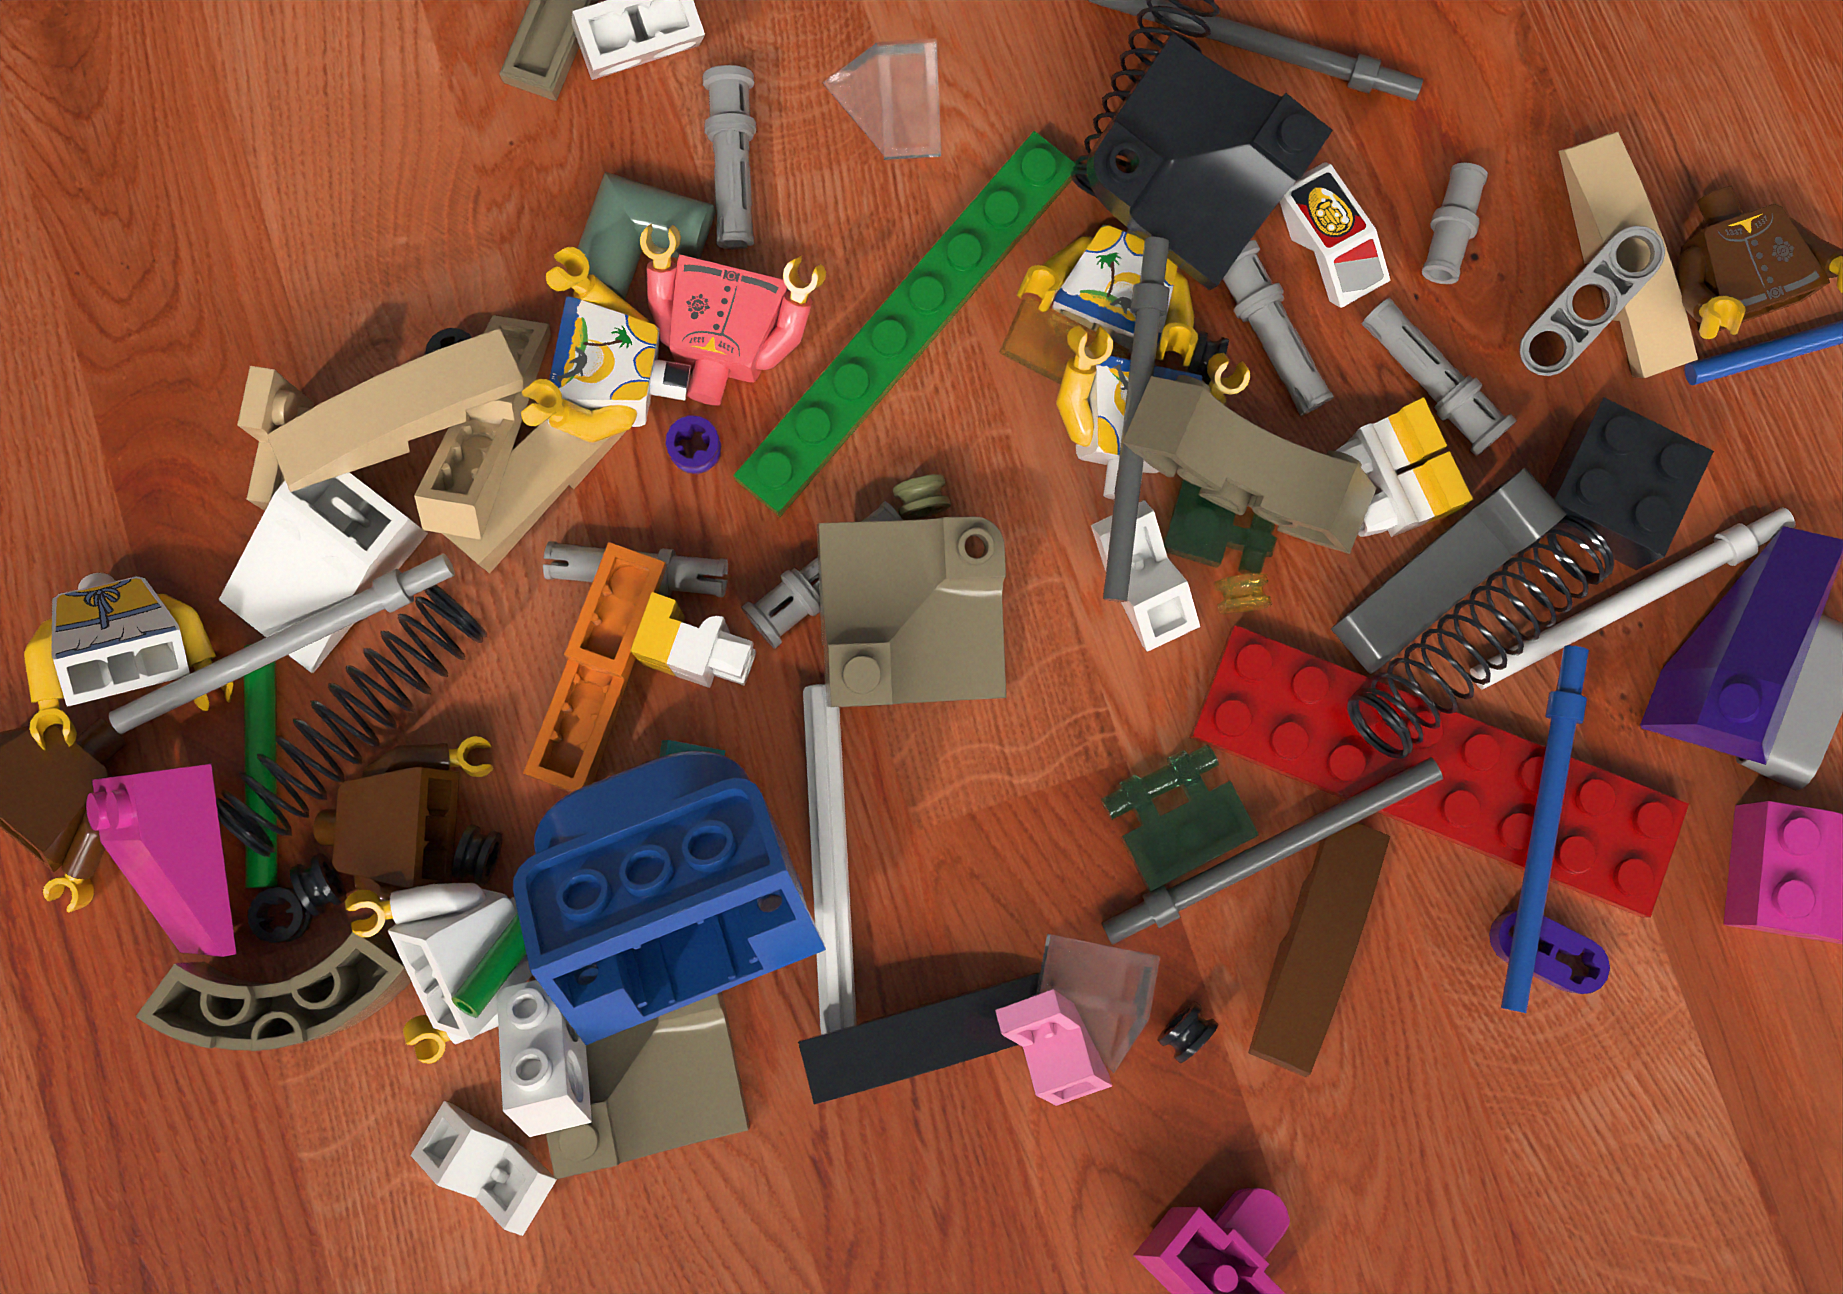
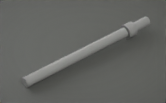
M443 553L403 573L398 569L386 573L373 580L372 588L109 712V720L118 733H125L383 609H386L389 613L394 612L414 602L413 595L455 576L453 565L446 554Z

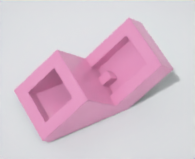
M1052 989L995 1010L1001 1034L1024 1049L1036 1096L1057 1106L1112 1087L1109 1073L1074 1003L1056 990Z

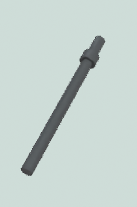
M1088 0V2L1136 17L1142 9L1148 8L1146 0ZM1151 0L1153 6H1169L1180 9L1167 0ZM1158 11L1163 17L1184 29L1194 32H1205L1201 25L1191 19L1174 13ZM1147 12L1142 17L1143 19L1165 25L1152 12ZM1196 15L1210 27L1211 34L1205 38L1348 81V88L1369 94L1371 89H1376L1416 101L1423 83V78L1380 66L1381 59L1358 53L1357 58L1223 17H1201Z
M1161 237L1145 238L1140 283L1133 286L1130 311L1136 314L1103 593L1104 600L1114 602H1127L1144 462V459L1132 452L1123 443V440L1150 377L1154 376L1160 316H1165L1168 308L1170 289L1164 286L1169 240Z
M1430 757L1167 890L1162 885L1142 895L1144 902L1101 924L1112 945L1155 923L1158 928H1161L1181 918L1178 913L1179 911L1442 780L1441 770L1435 760Z

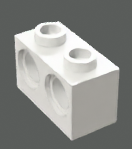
M606 0L572 11L571 24L591 80L697 47L705 36L693 0Z
M537 980L500 988L497 992L503 1112L529 1137L591 1123L587 1055L584 1042Z

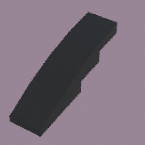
M1039 973L928 1002L915 1008L799 1040L798 1044L814 1105L1019 1045L1001 1034L995 1010L1044 993Z

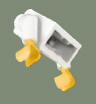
M474 883L430 884L392 892L390 900L381 901L376 893L369 890H358L348 896L345 901L346 910L356 911L360 908L368 907L375 911L370 918L356 920L351 923V929L356 935L371 937L382 929L385 920L394 919L396 925L388 930L389 935L427 1015H419L410 1019L403 1028L405 1042L407 1045H415L414 1050L419 1061L427 1064L434 1063L445 1052V1042L451 1040L454 1044H458L498 1027L497 993L478 1018L471 1017L455 1006L451 998L518 913L515 897L509 899L503 893L481 889ZM527 954L501 988L525 983L533 975L530 972Z

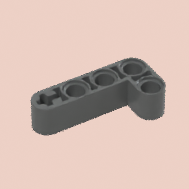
M1523 468L1482 499L1331 628L1332 632L1369 674L1374 673L1508 559L1544 535L1567 513L1526 468Z

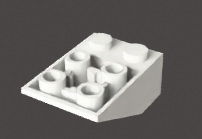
M350 472L292 492L289 491L286 481H284L274 493L219 601L265 637H269L372 588L374 579L395 569L399 570L428 533ZM352 625L289 654V656L308 671L314 673Z

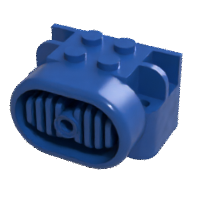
M686 751L665 755L584 786L566 795L556 802L542 817L534 838L536 854L528 858L518 868L513 879V892L530 972L585 1045L826 950L821 935L808 911L803 895V887L793 866L785 841L757 785L750 781L745 770L739 764L726 756L712 752Z

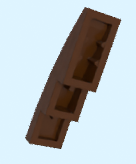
M1356 822L1320 840L1311 874L1302 883L1288 935L1279 944L1248 1051L1249 1054L1304 1077H1308L1311 1074L1360 940L1390 840L1389 835Z

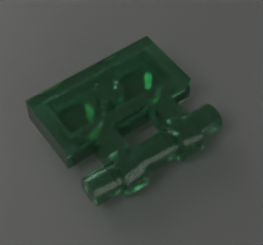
M1182 478L1163 542L1166 553L1218 568L1222 562L1225 549L1228 547L1242 552L1237 571L1249 577L1259 578L1266 557L1273 556L1277 537L1272 535L1275 524L1254 513L1250 528L1235 526L1233 522L1236 513L1199 496L1198 493L1201 487L1191 484Z
M1208 744L1189 754L1182 750L1168 757V765L1142 778L1135 774L1119 782L1121 789L1101 798V803L1111 820L1131 810L1136 815L1141 826L1120 836L1148 891H1152L1259 836L1231 781L1208 791L1200 775L1219 766L1218 759ZM1180 786L1189 802L1160 816L1152 800Z

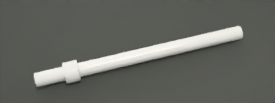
M1782 507L1747 526L1738 523L1718 533L1714 537V543L1540 632L1539 639L1523 641L1524 648L1522 654L1518 656L1506 654V668L1502 670L1489 668L1491 672L1490 682L1485 685L1475 684L1483 690L1726 563L1735 566L1756 555L1758 553V546L1772 540L1783 526L1794 528L1796 523L1793 515L1788 509ZM1519 644L1511 647L1509 650L1514 651L1518 649ZM1498 654L1487 661L1499 665L1502 663V657ZM1481 664L1470 669L1471 675L1481 680L1485 678L1486 673Z

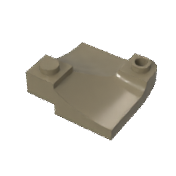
M975 516L943 517L926 520L817 524L821 642L824 645L827 707L1006 698L1002 604L1003 582L1006 577L1005 545L1003 536L995 524L985 518ZM969 536H977L984 543V552L978 559L970 557L965 551V541Z
M722 992L586 1045L592 1122L546 1133L554 1178L556 1180L617 1166L620 1163L674 1148L748 1131L750 1123Z

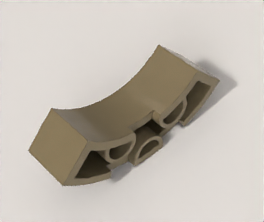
M1186 375L1177 376L1175 381L1154 376L1150 377L1123 440V443L1132 452L1141 456L1146 463L1165 476L1174 477L1175 472H1177L1184 480L1201 487L1198 493L1199 496L1238 515H1243L1247 506H1249L1261 518L1279 525L1277 528L1279 532L1349 554L1377 489L1362 470L1361 462L1356 458L1339 451H1328L1325 455L1276 436L1249 422L1222 404L1211 394V388L1206 383Z
M352 932L332 955L317 966L292 977L290 980L279 983H259L239 979L215 969L204 961L175 963L138 1012L136 1018L170 1037L204 1048L215 1047L228 1050L251 1051L277 1049L325 1038L356 1025L391 1002L411 983V979L391 940L380 932L371 937H360Z

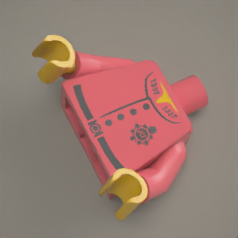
M649 224L641 234L640 245L644 254L653 259V261L647 264L648 306L654 325L660 329L659 340L667 347H670L676 363L691 365L693 373L687 396L704 404L720 405L728 377L746 382H755L761 370L773 369L800 344L813 303L808 295L823 284L826 278L825 268L821 264L816 266L812 274V282L809 284L803 282L798 276V266L801 263L802 256L793 259L786 265L783 279L680 254L676 265V263L671 261L670 256L680 245V231L672 225L669 228V247L659 248L652 241L653 228L652 224Z

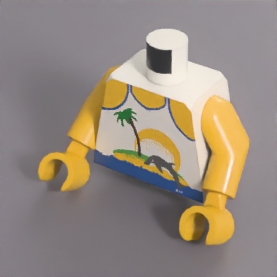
M1103 225L1094 238L1080 237L1051 256L1043 265L1030 267L1016 295L1019 298H1022L1025 293L1038 295L1042 298L1038 310L1044 313L1048 311L1054 299L1050 321L1070 329L1080 325L1087 332V336L1094 339L1096 338L1097 328L1101 326L1111 336L1113 347L1131 354L1136 314L1130 311L1133 286L1140 283L1145 241L1129 228L1125 232L1110 225ZM1167 258L1164 286H1167L1170 291L1167 314L1160 316L1156 359L1163 360L1166 351H1174L1184 358L1183 366H1189L1198 341V334L1193 329L1195 317L1188 280L1177 272L1178 266Z
M566 247L554 254L556 261L563 264L568 273L557 266L546 273L547 284L556 291H565L573 288L574 297L566 296L549 380H535L521 391L524 397L534 399L538 403L530 404L521 411L524 423L529 426H538L548 419V424L587 442L594 443L625 432L631 427L645 425L651 395L686 400L691 365L658 360L660 329L654 324L649 323L646 317L595 275H588L589 262L582 251L575 247Z
M1078 325L1070 329L1067 335V342L1076 355L1067 361L1056 405L1070 439L1076 443L1078 458L1084 461L1107 465L1103 496L1114 500L1131 360L1110 356L1113 350V340L1101 326L1096 330L1094 342L1090 346L1084 347L1087 342V332ZM1224 353L1213 355L1208 362L1207 372L1211 378L1208 386L1211 388V394L1225 405L1226 398L1223 394L1232 395L1244 390L1250 380V371L1242 361L1237 365L1235 372L1231 376L1221 378V374L1226 369L1229 359ZM1156 365L1154 367V377L1175 381L1177 376L1186 375L1202 381V375ZM1145 461L1143 462L1142 474L1143 472H1159Z

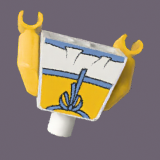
M93 573L80 581L78 590L61 593L52 599V618L41 623L24 651L31 703L38 702L39 712L33 716L29 728L37 744L43 750H46L43 733L47 727L53 724L63 725V734L68 746H72L76 740L77 732L69 717L60 710L59 699H65L68 707L179 679L190 674L189 667L193 666L194 670L197 671L212 664L211 659L215 658L216 655L196 610L167 594H156L145 578L137 576L115 581L108 574ZM233 681L221 686L228 703L231 699ZM207 694L194 699L198 708L208 711L209 700Z

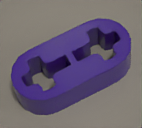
M1518 910L1506 911L1499 915L1492 923L1489 933L1491 947L1496 955L1507 963L1509 962L1513 937L1508 935L1509 929L1515 927ZM1543 915L1539 942L1544 945L1541 951L1537 950L1533 976L1559 990L1569 993L1588 994L1600 989L1607 981L1610 971L1609 959L1603 948L1593 940ZM1557 952L1577 956L1584 952L1582 963L1589 967L1587 976H1574L1571 980L1572 969L1555 959Z

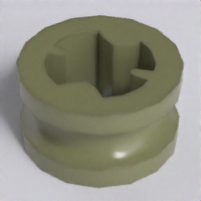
M926 475L896 485L893 488L894 497L901 499L903 502L902 507L898 509L900 517L903 520L919 519L940 513L951 507L950 498L943 496L941 493V488L946 484L944 476Z

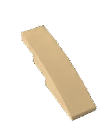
M1612 132L1560 150V159L1584 264H1588L1613 236L1621 230L1632 226H1644L1656 231L1664 243L1665 256L1659 270L1613 319V321H1620L1632 377L1647 378L1698 360L1687 313L1682 303V295L1664 238L1643 184L1619 132ZM1628 238L1623 240L1618 246L1616 259L1622 269L1628 272H1639L1647 266L1651 253L1648 245L1643 240ZM1602 290L1603 299H1604L1605 308H1606L1607 298H1606V294H1605L1604 291Z
M498 328L436 350L379 374L320 403L267 434V437L288 489L292 492L409 453V440L466 422L465 410L524 390L523 377L501 329Z

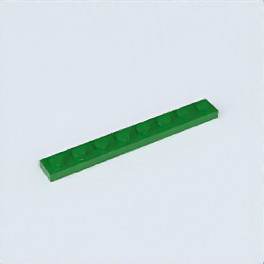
M1033 131L733 475L735 481L777 516L781 517L1072 181L1071 172L1076 163L1037 132Z

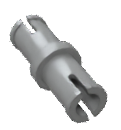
M1464 162L1452 166L1442 206L1435 210L1430 225L1434 234L1427 260L1422 268V275L1435 283L1453 284L1459 280L1460 267L1468 241L1475 237L1480 222L1476 213L1483 186L1487 181L1488 172L1483 167L1473 163Z

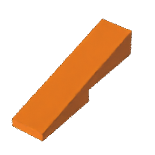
M608 542L565 650L564 656L568 659L523 774L569 792L594 783L636 659L630 650L651 592L656 594L659 592L667 568L666 562Z

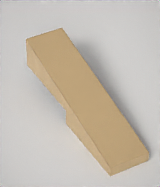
M493 315L484 333L498 328L501 329L523 377L525 389L536 380L551 336L549 324ZM522 392L465 410L467 421L448 428L414 495L423 530L482 540L522 422L521 411L527 407L529 398L524 397Z
M547 419L511 451L482 540L442 534L488 573H491L568 485L574 490L625 432L590 443L552 427L548 424Z

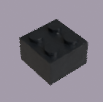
M1603 397L1577 417L1546 481L1544 489L1567 513L1565 516H1573L1584 520L1605 538L1612 550L1614 560L1634 570H1638L1665 557L1714 451ZM1567 524L1557 525L1556 529L1573 534L1583 540L1590 548L1600 552L1593 541L1577 528Z

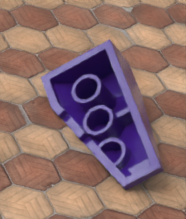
M1783 526L1661 670L1641 721V729L1766 765L1843 559V539Z

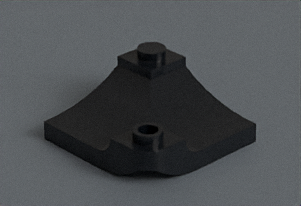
M1173 33L1163 43L1094 145L1087 160V176L1097 199L1120 222L1144 241L1148 237H1161L1169 240L1167 258L1208 290H1211L1219 285L1242 250L1296 181L1301 179L1333 130L1287 93L1279 96L1244 80L1215 63ZM1117 155L1128 159L1125 173L1120 171L1116 165L1115 159Z

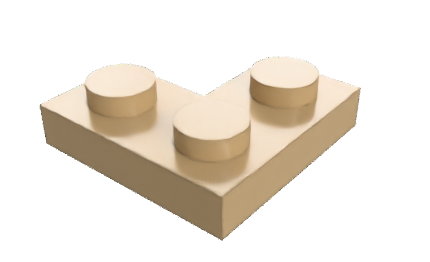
M250 366L237 426L259 441L246 500L265 511L274 493L285 481L267 434L314 408V403L275 369Z

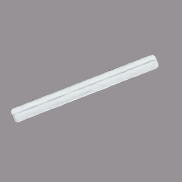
M814 684L805 687L803 701L815 925L826 948L825 951L817 953L821 1034L857 1025L840 708L827 707L825 684Z

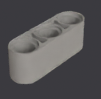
M1644 226L1625 228L1613 236L1521 338L1519 355L1528 370L1537 375L1551 376L1561 373L1568 368L1654 276L1662 265L1665 256L1663 240L1656 231ZM1639 238L1650 249V260L1647 266L1639 272H1628L1617 263V248L1625 239ZM1595 285L1606 294V309L1596 319L1585 320L1579 317L1573 310V296L1582 286ZM1544 331L1557 333L1563 339L1565 346L1561 359L1549 366L1538 365L1532 360L1529 353L1530 343L1533 338Z
M1822 614L1767 764L1764 765L1736 756L1738 764L1796 791L1804 788L1815 776L1843 713V623Z

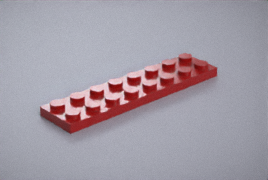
M1234 625L1230 629L1190 734V739L1344 800L1432 757L1440 768L1443 779L1377 813L1525 871L1546 747L1457 712L1447 714L1438 710L1441 719L1440 727L1431 729L1421 725L1424 734L1423 742L1419 744L1413 743L1412 752L1402 759L1388 757L1376 750L1363 738L1352 723L1347 710L1348 698L1362 687L1371 688V678ZM1377 681L1376 689L1384 691L1395 698L1389 685ZM1397 689L1405 703L1420 718L1428 723H1435L1436 719L1433 712L1422 698ZM1377 695L1403 719L1410 731L1411 737L1418 738L1419 734L1407 715L1395 704ZM1359 700L1360 712L1372 731L1387 744L1396 749L1403 750L1401 738L1387 725L1379 712L1373 706ZM1571 757L1549 881L1638 917L1651 918L1689 803Z

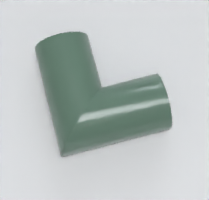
M605 172L577 249L582 251L588 259L590 267L588 275H595L625 300L643 251L640 245V237L644 229L649 224H652V241L659 248H668L670 245L669 228L674 225L680 231L681 241L671 257L678 258L680 254L700 259L716 215V209L713 204Z

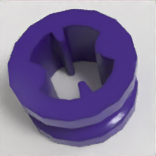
M689 415L682 417L674 422L667 432L665 444L668 454L674 464L686 473L700 474L706 472L716 465L721 456L722 445L717 431L710 421L701 416ZM695 432L703 433L701 437L706 445L709 444L707 451L697 450L693 458L684 457L686 452L682 445L679 446L681 439L691 440Z

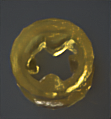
M1267 574L1236 575L1214 582L1215 591L1221 592L1223 595L1222 602L1217 604L1219 613L1248 612L1272 605L1271 596H1267L1263 592L1264 585L1268 584Z

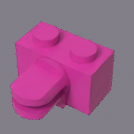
M1243 1188L1235 1191L1213 1219L1200 1207H1171L1133 1256L1171 1294H1285L1264 1271L1269 1266V1263L1265 1260L1266 1257L1284 1236L1289 1227L1288 1211L1280 1197L1269 1190L1260 1188Z

